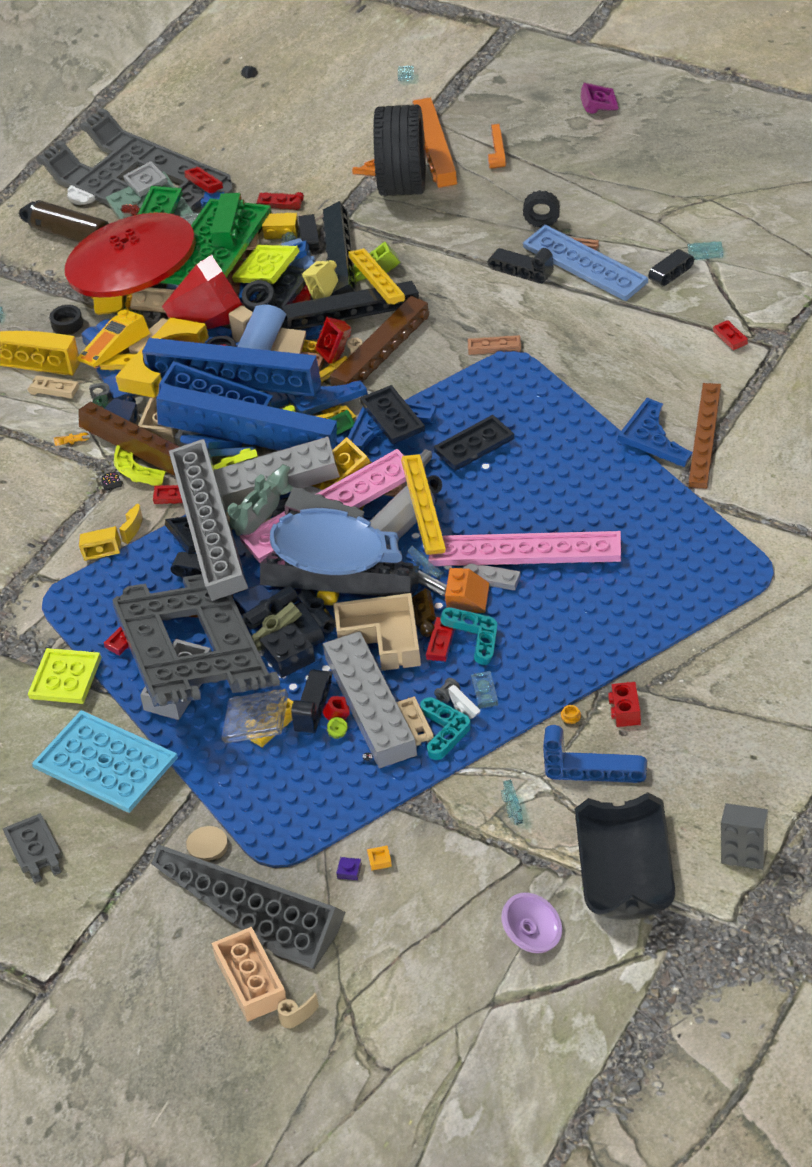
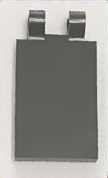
M41 813L2 828L22 872L26 873L29 871L34 883L42 881L39 869L50 866L53 875L62 873L58 859L62 858L61 853Z

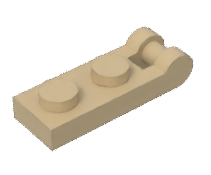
M35 376L33 384H30L28 387V392L32 395L41 393L73 399L79 389V383L76 381Z
M415 696L396 702L415 738L416 746L421 745L425 741L429 743L434 736Z

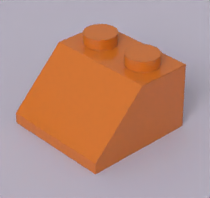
M450 568L445 593L446 608L450 607L472 613H485L490 586L489 582L469 568Z

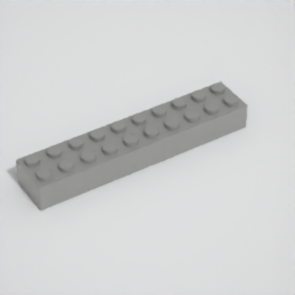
M202 439L170 450L169 454L205 587L211 600L213 601L248 589L211 455L205 440Z

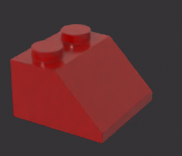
M327 317L315 350L330 364L338 361L344 352L345 344L350 337L352 328L345 321Z

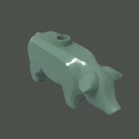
M282 464L268 476L267 481L264 475H259L255 479L254 491L244 498L241 505L230 504L228 507L230 526L235 530L237 536L241 534L246 536L253 533L276 509L280 495H285L292 490L293 487L288 484L289 466Z

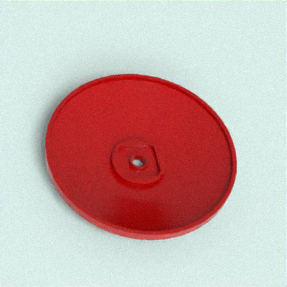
M145 213L117 220L88 235L72 250L65 263L64 272L66 279L72 289L90 297H118L144 290L165 280L186 263L195 248V233L187 220L169 213Z

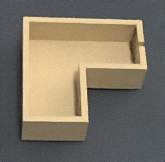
M411 593L334 603L338 638L360 631L366 644L378 642L382 671L399 669L400 665H403V668L421 666Z

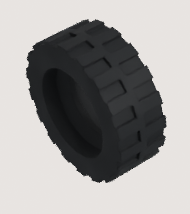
M545 190L534 191L527 195L523 203V216L528 224L542 228L544 225L552 226L557 222L560 215V201L556 195L554 196L553 193ZM537 204H545L549 206L550 211L547 214H537L534 212L533 207Z

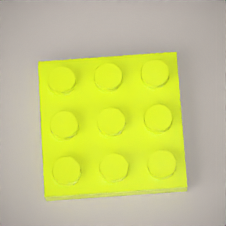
M257 245L234 273L232 279L237 283H251L262 280L274 284L300 251L297 246Z
M46 648L29 689V698L84 704L102 659L101 654L97 652Z

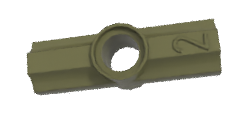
M292 602L278 614L266 617L263 621V627L251 636L258 652L261 651L260 638L293 623L302 615Z

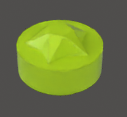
M339 717L332 718L327 724L329 736L335 739L344 737L347 732L345 720Z

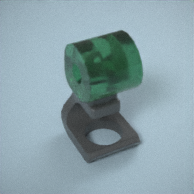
M107 383L90 385L89 391L91 398H93V403L105 408L109 404L108 400L111 398L109 385ZM96 388H101L103 390L101 393L98 394L93 392V390Z

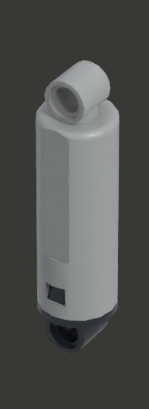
M431 475L426 478L433 504L435 505L437 503L436 493L441 491L443 485L438 476ZM408 485L369 521L371 522V527L384 532H396L400 539L417 522ZM386 544V548L390 549V545Z

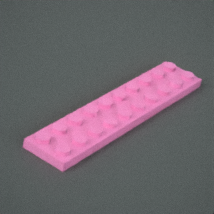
M396 449L317 494H321L333 501L338 500L350 507L360 508L406 482L401 458L404 455ZM285 511L261 524L253 533L240 536L241 542L259 563L274 551L270 544V531L272 526L277 524L280 518L286 515Z
M621 531L442 536L446 548L445 553L429 555V566L621 561Z

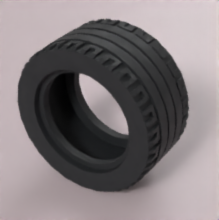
M416 104L376 107L373 119V146L378 193L381 196L423 194L426 184V156L421 106Z

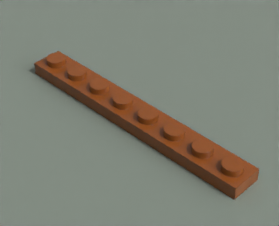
M703 383L689 475V488L707 489L721 384Z

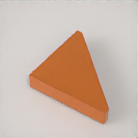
M374 159L365 162L361 167H353L352 173L376 176Z

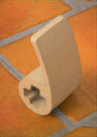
M314 993L300 1007L290 999L281 1001L277 1006L280 1024L284 1028H293L308 1019L319 1007L317 994Z

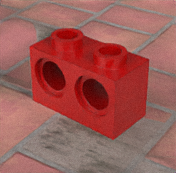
M636 682L611 684L612 692H608L609 705L613 704V707H610L611 719L616 720V727L641 725Z

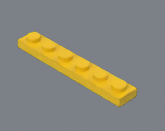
M365 248L349 252L351 261L388 304H397L398 302L405 301V294Z
M420 454L402 456L401 463L426 555L445 553L446 548Z

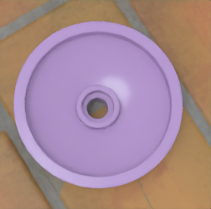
M519 893L512 896L502 909L501 918L504 930L512 942L521 949L531 953H544L553 949L559 942L562 935L560 917L554 907L544 898L532 893Z

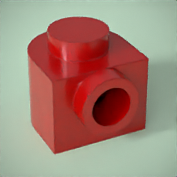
M341 696L331 697L323 709V715L329 721L335 717L345 720L350 713L345 697Z

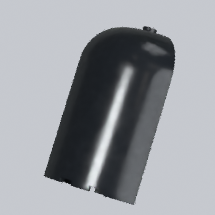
M649 792L636 799L624 801L625 805L613 806V803L587 798L574 810L583 894L588 909L606 918L634 920L652 916L669 907L675 899V882L663 800Z

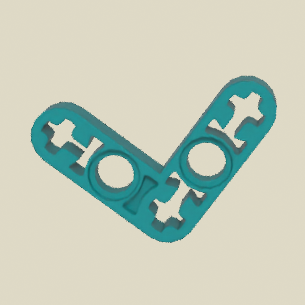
M450 607L445 608L440 617L441 623L450 628L476 633L474 659L478 664H489L494 653L497 621L489 616ZM469 619L473 621V624H467L464 620ZM481 638H487L490 640V643H484ZM482 650H486L485 656H482Z
M428 697L420 703L424 716L444 726V728L428 743L427 751L431 759L440 760L470 731V718L443 702ZM444 713H448L451 715L448 718L440 717ZM451 734L454 738L447 740L444 736Z

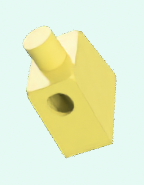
M317 261L302 273V277L313 300L331 296L337 285L338 277L334 271L337 264L334 261Z

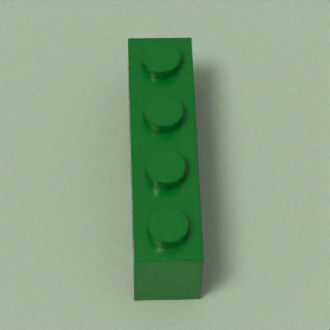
M223 193L220 195L210 232L213 247L234 245V241L238 236L237 229H240V219L243 217L242 210L245 209V201L241 198V193Z

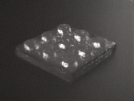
M273 690L229 698L222 733L224 744L282 734L288 699L287 690Z

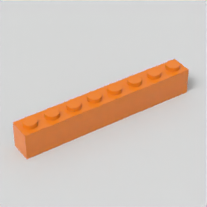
M432 98L413 100V105L418 104L422 110L425 156L430 173L432 172L433 182H436L438 188L457 185L456 170Z

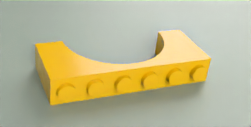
M169 318L152 337L195 343H205L209 339L206 324L176 318ZM143 346L116 375V382L119 391L155 398L159 393V383L162 378L160 373H156L145 366L142 354Z

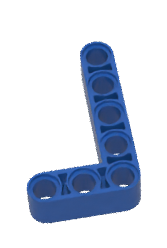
M549 725L545 728L543 752L545 774L548 778L554 780L641 783L646 780L648 761L645 757L641 755L565 752L563 729L558 725Z

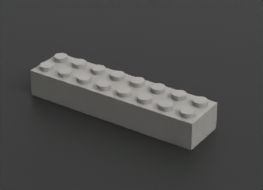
M329 437L216 469L215 473L226 510H228L232 503L241 505L244 498L254 491L255 479L259 475H264L267 481L268 476L282 464L290 467L288 484L296 488H304L339 478Z
M359 631L323 643L325 659L378 768L417 756L415 738L361 632Z

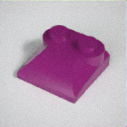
M583 83L580 97L587 113H597L598 110H618L619 107L612 88Z

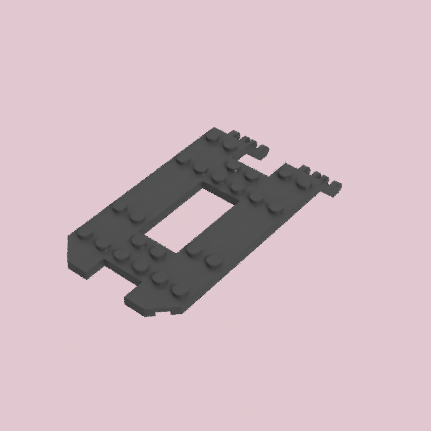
M103 108L97 111L98 115L93 114L89 117L87 123L82 122L79 125L80 129L87 132L101 151L109 154L94 167L81 163L62 141H57L55 147L51 146L48 150L44 151V156L39 155L36 157L37 162L47 169L58 184L67 188L71 185L94 195L97 201L108 206L107 196L129 187L126 182L121 180L124 178L123 176L150 161L161 172H165L170 180L181 184L177 188H182V197L196 217L199 214L194 212V210L201 205V199L204 198V194L207 191L185 178L184 171L200 167L223 183V189L217 190V192L233 193L230 174L123 130L109 111Z
M202 574L183 577L185 588L150 594L145 583L127 586L120 597L116 596L113 599V608L154 707L200 700L201 696L197 685L221 680L228 681L233 693L280 685L277 672L268 673L232 596L228 595L212 601L205 587ZM198 615L214 651L177 657L162 620Z

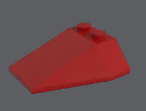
M212 255L194 266L165 301L162 308L169 318L206 324L207 329L230 324L229 313L241 306L242 303Z

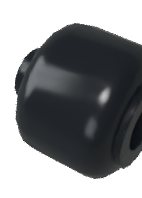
M250 65L244 66L241 70V76L246 79L255 77L258 74L257 69Z

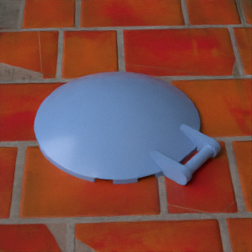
M327 508L300 510L299 514L293 515L289 513L284 515L277 524L272 526L270 531V544L280 558L297 568L317 574H354L367 570L378 562L398 563L402 560V554L398 548L399 537L396 532H384L374 529L368 520L360 516L357 518L348 516L346 511ZM386 544L390 545L391 550L386 548Z

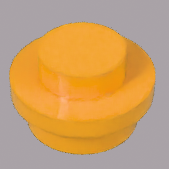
M574 705L565 706L561 712V719L567 724L577 723L581 719V712Z

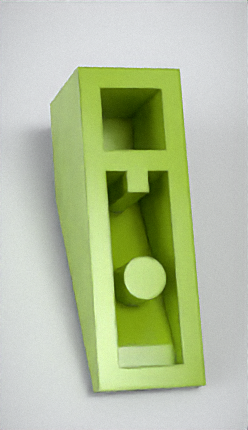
M383 242L369 253L386 273L401 263L396 252L386 242ZM354 264L356 282L367 279Z

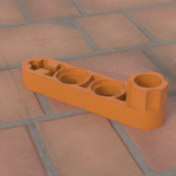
M491 124L495 153L488 154L489 169L506 167L500 125Z

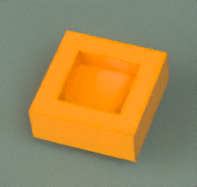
M388 845L367 849L371 871L392 867Z

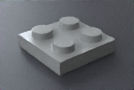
M151 161L123 176L124 181L139 197L146 195L151 186L161 187L168 183L167 177Z

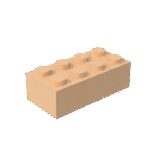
M252 927L212 943L215 959L247 1022L277 1010L278 1004L286 1000L285 989Z

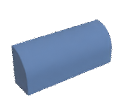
M272 305L256 306L237 347L271 350L286 317V313Z

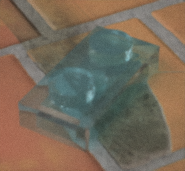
M721 241L687 244L688 254L692 255L694 260L723 257Z
M413 546L410 547L407 552L413 556L411 560L419 567L422 565L424 573L429 576L434 575L438 579L443 575V572L429 562V559L421 551Z
M491 671L471 674L478 708L497 706L498 698Z
M511 779L503 781L504 790H501V797L503 803L507 802L508 804L506 806L508 817L513 818L515 825L522 824V809Z

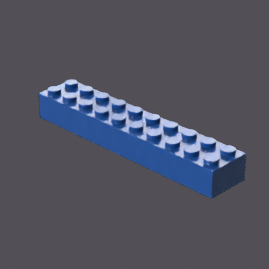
M149 338L142 350L145 366L156 373H160L162 379L174 361L259 391L315 397L321 384L316 355Z
M163 384L156 398L158 425L278 451L329 437L332 449L337 446V421L166 384Z

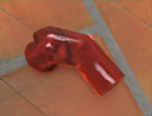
M138 205L121 206L122 213H131L132 216L138 215L140 210Z

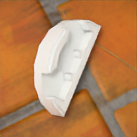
M72 185L68 188L67 196L73 204L85 205L96 200L94 195Z
M453 685L448 688L450 698L456 710L467 715L470 719L480 713V709L456 686Z

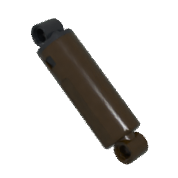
M41 200L32 201L19 210L20 219L28 223L31 228L78 243L96 230L109 224L106 220Z

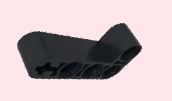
M498 248L487 260L488 266L495 271L539 284L545 283L554 271L553 255L547 248H541L534 258Z
M310 670L301 700H294L292 704L291 714L294 731L316 733L332 682L331 671Z

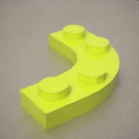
M119 445L116 446L113 462L120 473L130 478L133 482L148 483L152 486L163 484L165 471L139 465L133 460L132 452L129 453L121 449Z

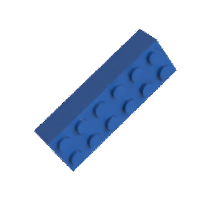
M174 361L159 383V392L163 384L269 407L272 406L273 396Z

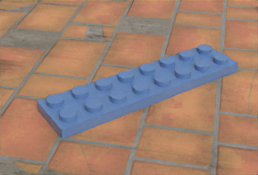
M544 225L523 242V248L534 254H537L541 248L549 249L553 255V264L624 301H627L648 283V277L547 225Z

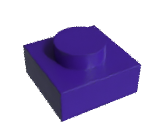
M340 857L336 872L337 879L358 881L362 865L361 859Z

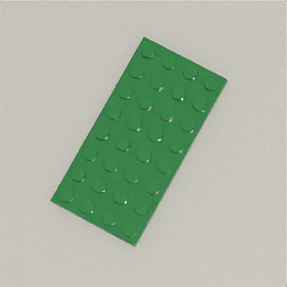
M210 198L191 225L196 237L193 253L179 270L160 283L179 285L197 263L212 255L227 278L271 213V206L245 203V209L242 210L243 217L240 219V229H237L238 236L234 241V245L213 247L210 232L219 199Z

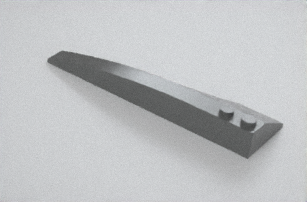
M158 845L151 862L154 867L176 881L180 886L187 889L241 930L252 927L260 944L268 948L275 955L315 969L338 934L346 913L334 906L162 845Z

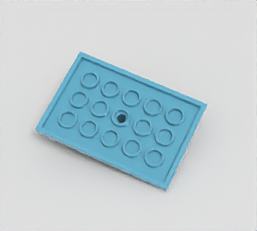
M80 710L33 761L32 766L38 771L130 813L178 757L175 752Z

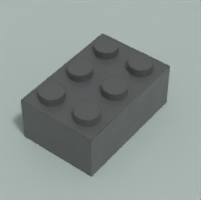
M725 803L721 820V863L763 870L768 850V809Z

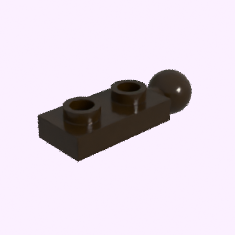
M425 588L412 597L416 626L420 628V633L424 637H430L435 629L434 624L431 622L436 619L431 591Z

